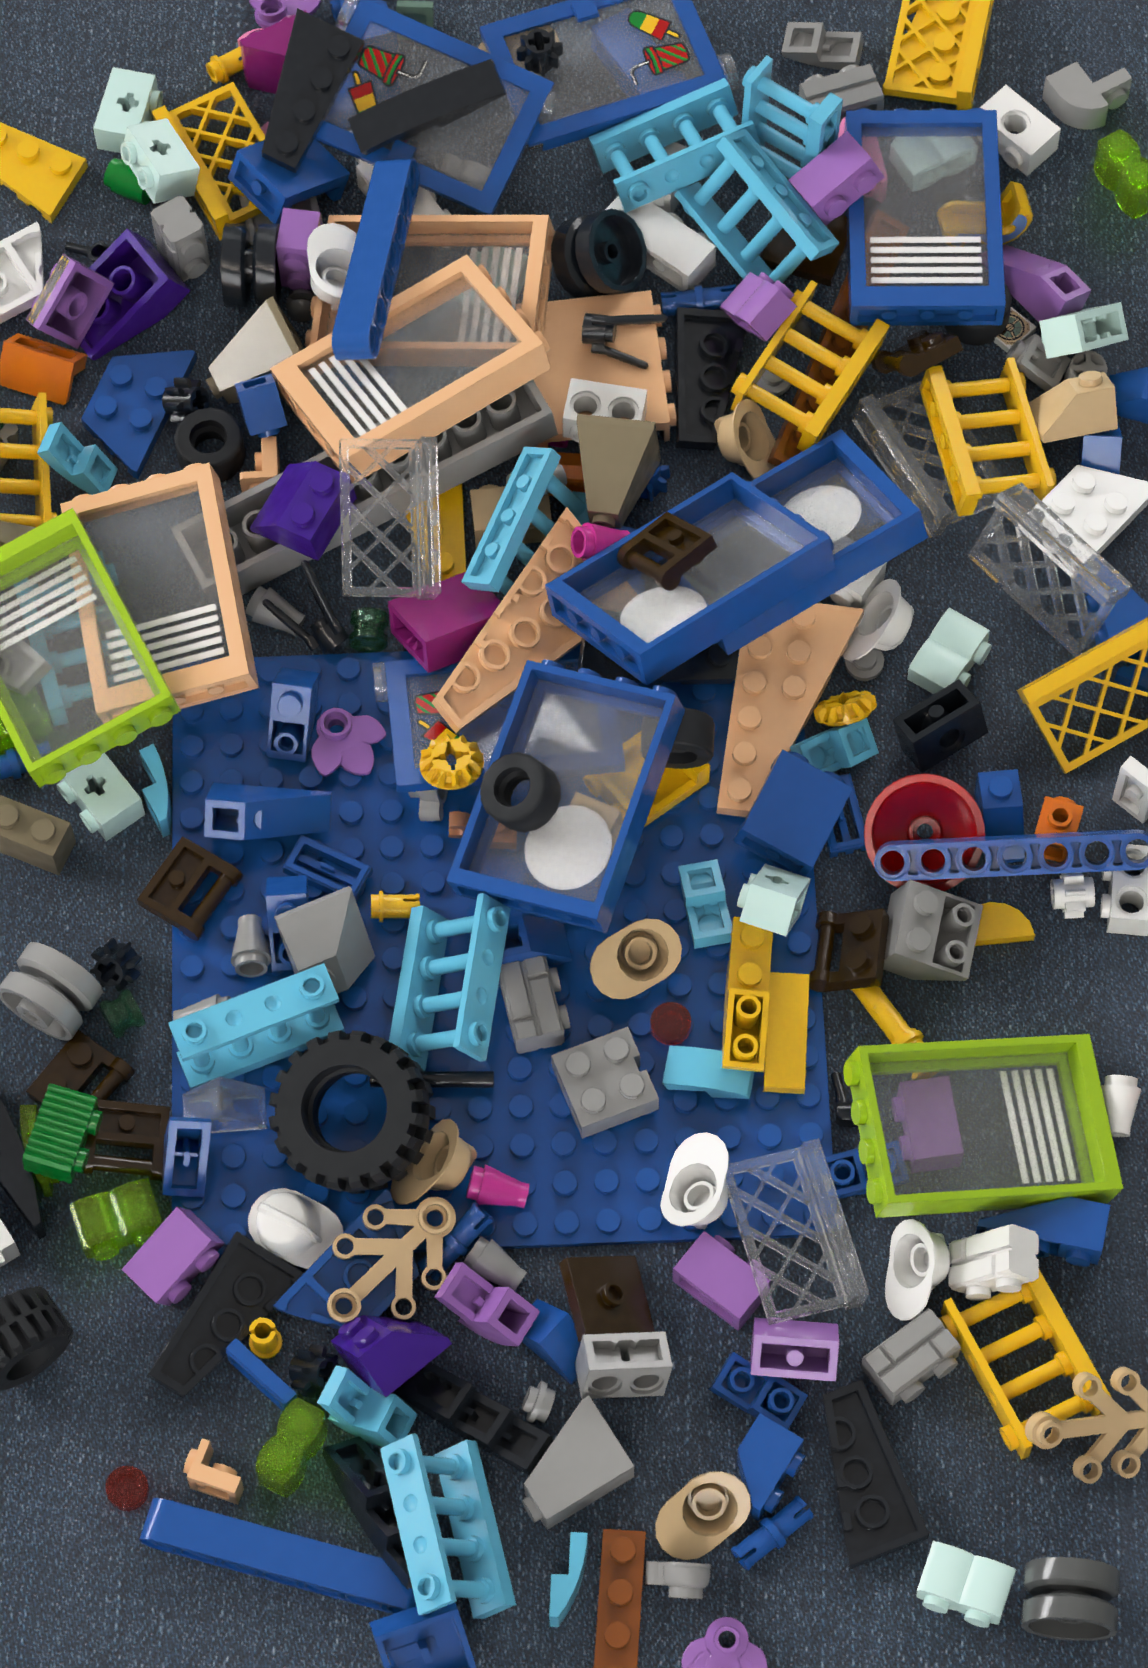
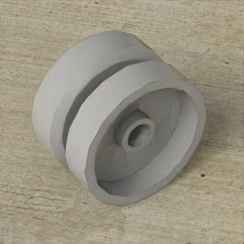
M30 942L16 961L20 972L10 971L0 984V1000L13 1013L34 1028L59 1040L69 1041L83 1023L79 1011H90L103 993L102 986L94 976L68 956L47 945Z

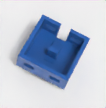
M455 1602L424 1616L418 1615L417 1606L369 1622L384 1668H477Z

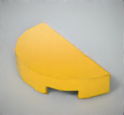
M987 902L981 904L983 909L975 946L1034 941L1035 933L1032 925L1020 910L1006 903Z

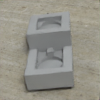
M788 22L781 53L783 57L804 64L841 70L851 64L859 66L864 38L862 32L826 31L822 22Z

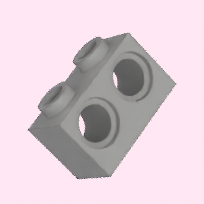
M666 1331L583 1335L575 1361L581 1399L590 1396L591 1399L664 1396L673 1368Z

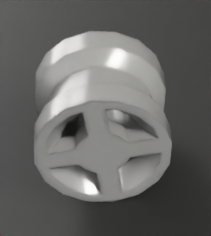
M1088 350L1077 353L1070 361L1064 380L1079 377V373L1086 371L1105 372L1107 375L1106 361L1095 351Z

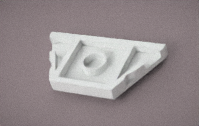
M37 222L0 241V324L31 308L34 300L44 288L42 234Z
M1076 465L1038 503L1032 517L1041 530L1048 534L1049 541L1057 552L1063 550L1071 562L1070 572L1078 578L1148 505V481Z

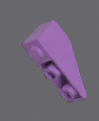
M1005 244L1003 245L1004 283L1008 286L1010 294L1038 322L1083 309L1091 289L1067 265ZM987 252L978 255V257H982V263L980 264L988 271Z

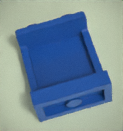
M314 139L300 167L294 173L262 157L263 140L237 150L228 175V179L273 224H280L283 208H292V205L325 193L332 201L341 199L350 172Z
M782 749L770 767L771 770L755 802L732 841L786 871L806 876L814 867L853 788L845 784L843 778L830 771L823 772L810 765L808 759L796 752H787Z

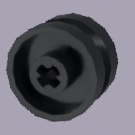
M607 209L591 215L586 214L563 221L553 237L551 261L558 281L564 290L573 297L583 298L611 295L628 291L637 286L643 278L647 265V250L643 234L635 220L624 211Z
M225 223L220 252V278L225 307H245L250 299L251 284H253L255 302L259 307L266 299L272 296L280 305L282 285L276 252L279 224H259L255 229L253 248H251L250 233L245 224Z

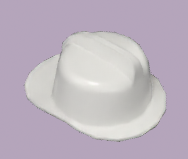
M336 223L322 224L315 228L307 242L311 288L320 300L331 304L332 310H338L357 236L353 230Z
M887 579L882 581L868 595L862 607L864 609V616L858 627L855 628L843 654L845 660H858L868 654L873 648L888 651L896 648L903 642L910 629L914 609L901 596V587L896 580Z
M707 1132L694 1134L684 1140L676 1149L670 1163L660 1204L663 1216L671 1224L680 1227L693 1225L698 1229H706L707 1225L718 1219L726 1209L729 1194L725 1180L728 1171L729 1154L725 1143L718 1136Z
M287 1188L272 1189L261 1195L252 1205L248 1216L249 1232L255 1243L277 1257L304 1269H309L333 1244L334 1239L343 1233V1226L334 1212L321 1203Z
M915 1219L903 1220L897 1225L892 1234L890 1244V1258L885 1281V1299L892 1315L901 1321L913 1320L921 1314L928 1303L931 1291L946 1278L951 1262L950 1252L945 1243L944 1235L929 1232L923 1223Z

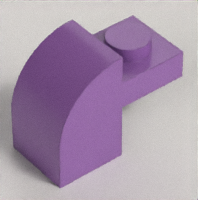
M455 1263L434 1297L460 1317L458 1322L485 1339L504 1346H519L540 1313L537 1308L510 1287H494L465 1263Z

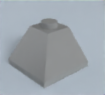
M350 886L274 916L294 974L324 963L337 994L348 990L375 958Z

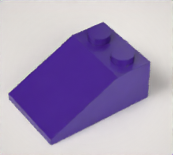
M128 228L89 267L115 284L81 342V348L91 360L99 359L165 318L191 291L154 245Z

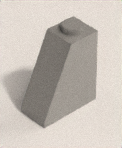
M590 1396L581 1400L524 1483L526 1498L522 1500V1504L533 1522L541 1520L547 1530L634 1478L633 1463Z

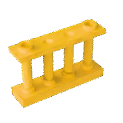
M813 280L809 282L803 292L798 289L796 290L791 301L797 307L781 324L749 374L741 372L731 389V393L735 394L731 410L734 411L737 404L748 397L798 427L797 431L802 433L797 446L801 451L820 441L883 345L890 325L877 318L870 330L864 327L859 330L811 302L818 285ZM802 315H805L853 343L852 348L856 349L851 358L846 355L842 358L793 328ZM784 342L834 370V375L838 378L833 386L828 383L824 386L776 358L775 355ZM765 370H768L816 398L815 403L820 406L815 413L810 411L804 413L756 384Z
M1007 358L1000 377L994 379L952 383L950 380H946L942 365L932 366L925 371L919 390L957 515H973L979 499L984 494L1033 489L1038 504L1056 486L1057 479L1054 469L1052 467L1049 468L1025 393V376L1023 372L1018 371L1015 358ZM1003 393L1008 409L961 415L959 411L955 410L953 398ZM1013 425L1018 441L971 447L969 443L965 442L963 430ZM1023 457L1028 473L981 479L980 476L975 475L972 464L973 462Z
M44 392L38 393L31 410L0 408V423L32 425L33 445L0 443V458L33 460L34 480L0 478V493L35 495V515L0 513V521L38 527L57 516L56 512H51L50 466L37 454L49 425L53 424L52 407H47V395Z
M1040 1269L1039 1278L1035 1281L1021 1284V1291L998 1293L992 1296L991 1299H986L962 1312L958 1311L952 1298L943 1302L942 1317L939 1319L960 1344L964 1357L1003 1425L999 1430L1005 1445L1010 1451L1016 1449L1021 1460L1029 1457L1033 1444L1025 1435V1425L1028 1419L1020 1423L1009 1400L1060 1375L1064 1377L1070 1376L1073 1381L1075 1376L1081 1372H1089L1098 1377L1102 1383V1389L1111 1397ZM1019 1302L1023 1304L1029 1303L1036 1315L1033 1318L1034 1323L979 1349L968 1327ZM1040 1338L1044 1341L1050 1340L1056 1351L1053 1360L999 1385L988 1365L989 1363ZM1091 1380L1086 1381L1083 1385V1393L1090 1389ZM1075 1393V1396L1044 1411L1055 1416L1060 1421L1066 1420L1082 1411L1085 1414L1091 1413L1092 1416L1103 1415L1090 1401L1084 1400Z

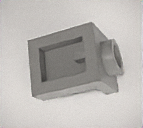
M1036 333L1024 341L1017 340L1006 354V359L1015 358L1019 372H1023L1025 377L1046 392L1059 384L1071 361L1066 355L1047 359L1042 339Z

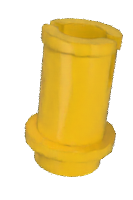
M240 46L220 57L213 55L210 58V62L206 63V70L214 83L222 82L225 84L229 81L230 76L244 70L243 61L239 60V57L242 56Z
M379 891V894H371V919H379V922H383V918H410L411 908L420 906V894L383 895V891Z
M268 1318L254 1320L249 1327V1332H251L249 1338L251 1352L261 1359H269L276 1356L282 1348L283 1340L280 1332L276 1329L272 1320Z

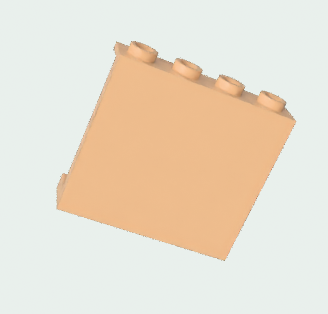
M651 290L548 301L543 336L550 347V351L546 354L551 369L533 380L553 413L558 435L534 447L548 448L549 442L572 440L571 438L563 437V414L571 378L646 389L647 412L645 421L655 422L656 431H663L664 442L670 441V426H676L677 420L675 404L667 403L666 393H672L670 370L662 369L661 360H667L665 337H658L656 328L662 327V323L617 325L614 343L607 342L606 344L610 348L647 362V369L630 365L604 354L591 353L592 344L582 343V326L585 313L609 316L661 315L660 304L653 305ZM517 304L515 306V310H517L518 308L521 309L522 304ZM584 411L578 414L592 415L593 413Z

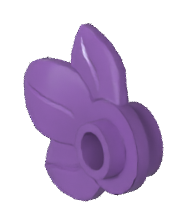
M249 0V2L255 9L256 23L265 29L280 22L281 19L288 15H296L297 8L302 11L306 10L308 14L312 15L319 8L321 0Z
M341 708L328 709L319 717L316 725L318 739L311 749L315 768L324 777L332 774L340 766L345 771L354 775H369L374 766V755L371 745L378 743L387 736L385 729L378 720L371 716H352L348 711ZM334 725H340L344 729L339 733H332L330 728Z
M721 1617L714 1620L707 1628L705 1637L691 1642L686 1647L682 1657V1668H768L764 1652L758 1646L748 1641V1632L745 1626L739 1620L732 1617ZM731 1631L735 1635V1642L731 1647L726 1648L719 1644L718 1638L722 1632Z

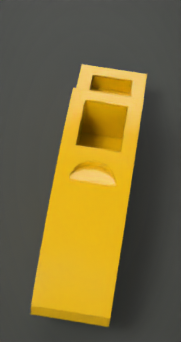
M734 916L726 974L722 1068L763 1073L770 998L769 980L773 932L740 922V917Z

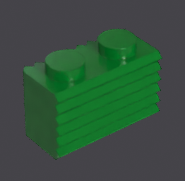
M49 1083L31 1131V1136L23 1153L24 1170L41 1174L44 1177L48 1176L51 1179L64 1181L68 1184L72 1183L76 1172H84L90 1154V1149L84 1147L89 1134L97 1135L103 1118V1112L98 1111V1099L96 1096Z

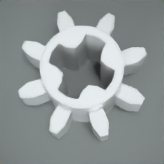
M1062 873L1060 879H1051L1050 894L1052 908L1062 909L1064 919L1084 918L1086 907L1095 906L1093 877H1084L1081 873Z

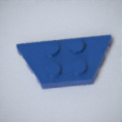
M183 350L112 356L81 418L83 427L94 438L100 439L104 448L113 457L116 456L128 468L129 474L136 479H139L170 416L165 412L162 405V396L165 388L174 386V378L189 377L197 361L195 351Z
M387 1189L370 1204H378L385 1209H395L391 1193ZM372 1210L368 1213L367 1219L372 1225H379L383 1221V1215L378 1210ZM363 1213L343 1232L352 1235L354 1238L401 1239L405 1236L401 1225H385L377 1231L369 1230L363 1223ZM342 1239L337 1243V1249L341 1254H349L353 1250V1244L348 1239ZM331 1245L284 1293L273 1307L279 1312L339 1330L344 1323L334 1321L327 1311V1302L330 1295L340 1288L350 1289L383 1256L354 1255L351 1259L341 1260L334 1255ZM413 1258L414 1281L419 1276V1272ZM396 1268L361 1301V1310L357 1317L362 1315L380 1317L391 1305L395 1298ZM340 1299L336 1302V1310L340 1314H348L352 1310V1304L347 1299Z

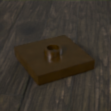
M843 215L835 218L826 226L840 244L831 253L810 261L806 257L791 275L810 281L813 280L816 283L831 287L847 248V219ZM784 228L764 248L761 254V258L769 268L775 269L796 246L794 240Z
M635 1255L566 1257L559 1263L579 1342H581L582 1336L585 1334L655 1332Z

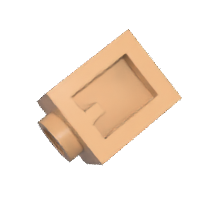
M277 436L261 438L262 452L254 453L255 471L239 473L242 493L280 474Z
M202 1438L198 1449L192 1448L184 1465L183 1471L187 1473L190 1489L238 1505L244 1491L241 1477L237 1476L238 1472L223 1464L214 1463L213 1467H209L213 1448L211 1441Z

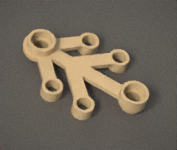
M440 1197L427 1198L416 1209H385L378 1204L370 1205L365 1209L362 1220L365 1227L369 1230L377 1231L385 1225L414 1226L401 1239L354 1238L347 1233L340 1234L334 1239L332 1251L341 1260L351 1259L354 1255L383 1256L350 1289L340 1288L330 1295L327 1302V1311L334 1321L346 1323L355 1319L361 1310V1301L395 1268V1298L391 1303V1313L398 1320L405 1321L410 1319L416 1311V1302L412 1298L413 1251L425 1239L427 1267L421 1274V1283L429 1291L440 1289L447 1278L446 1272L442 1268L443 1237L452 1231L456 1222L453 1206L447 1200ZM370 1211H380L383 1215L382 1223L379 1225L369 1223L367 1215ZM431 1211L439 1212L442 1215V1223L438 1226L430 1225L427 1222V1214ZM340 1240H350L353 1244L352 1252L341 1254L337 1249V1243ZM431 1270L438 1271L442 1277L441 1283L436 1286H432L426 1281V1274ZM338 1300H349L352 1304V1310L348 1314H340L336 1310V1302ZM399 1300H407L411 1304V1312L409 1314L400 1315L396 1311L395 1306Z
M1119 1367L1112 1373L1111 1386L1121 1394L1129 1395L1141 1410L1126 1412L1102 1389V1383L1098 1377L1089 1372H1081L1073 1379V1392L1084 1400L1090 1401L1103 1415L1060 1421L1048 1412L1040 1411L1034 1413L1025 1425L1027 1439L1041 1449L1054 1448L1060 1444L1062 1439L1101 1434L1086 1454L1079 1456L1073 1463V1474L1087 1484L1095 1483L1101 1477L1102 1461L1128 1430L1139 1429L1127 1447L1113 1455L1111 1467L1115 1473L1124 1478L1134 1477L1140 1470L1141 1462L1139 1458L1148 1448V1391L1140 1384L1139 1375L1127 1367ZM1129 1375V1383L1122 1387V1379ZM1091 1380L1090 1389L1083 1393V1385L1086 1381ZM1052 1427L1050 1435L1045 1439V1431ZM1130 1458L1128 1467L1122 1470L1123 1461ZM1091 1463L1090 1472L1083 1475L1084 1467Z

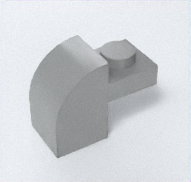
M1075 62L1045 77L1042 99L1053 114L1064 124L1083 130L1097 129L1105 126L1108 109H1116L1126 102L1129 97L1132 77L1125 68H1122L1093 83L1078 62Z

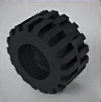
M40 1286L29 1287L0 1298V1391L23 1384L44 1371L60 1357L73 1338V1329L45 1288Z

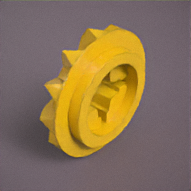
M854 690L849 693L842 692L840 695L830 696L828 700L821 701L813 711L818 723L830 727L845 726L867 718L877 707L875 695H872L869 691L859 692Z
M446 734L441 741L431 739L429 747L421 750L420 772L423 778L434 787L444 790L461 789L471 785L481 775L484 768L483 753L479 750L477 742H468L464 735L458 739H453ZM448 754L454 755L456 759L455 770H451V765H448L446 757Z

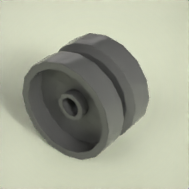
M1046 1557L1026 1562L1023 1588L1034 1597L1025 1600L1022 1605L1021 1627L1024 1630L1038 1636L1071 1641H1094L1116 1636L1118 1630V1609L1108 1602L1119 1595L1120 1571L1115 1566L1100 1561L1074 1557Z

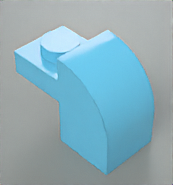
M337 1365L317 1401L330 1414L328 1420L349 1434L356 1437L360 1436L363 1440L380 1447H385L406 1437L418 1415L397 1395L391 1393L385 1397L370 1388L350 1369Z

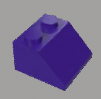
M316 461L288 464L250 526V530L319 561L357 498L350 477Z
M362 1315L344 1323L338 1331L339 1334L330 1341L350 1370L370 1388L385 1397L389 1396L452 1344L448 1337L419 1321H403L396 1318Z

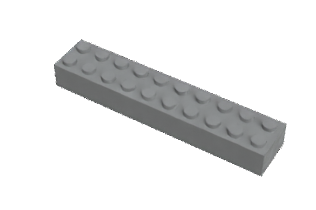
M532 379L355 483L353 488L357 498L324 553L517 456L522 452L524 446L534 447L558 435L553 413L534 380ZM357 434L353 437L357 439L358 437H360V435ZM325 451L304 461H316L341 472ZM283 472L224 502L242 595L297 568L303 560H312L308 556L250 530V526ZM201 513L171 530L209 604H215L216 608L220 607L204 516Z

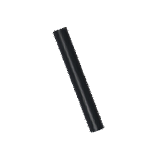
M424 1071L425 1073L423 1074L424 1080L430 1083L431 1088H494V1071ZM370 1077V1087H382L375 1079Z

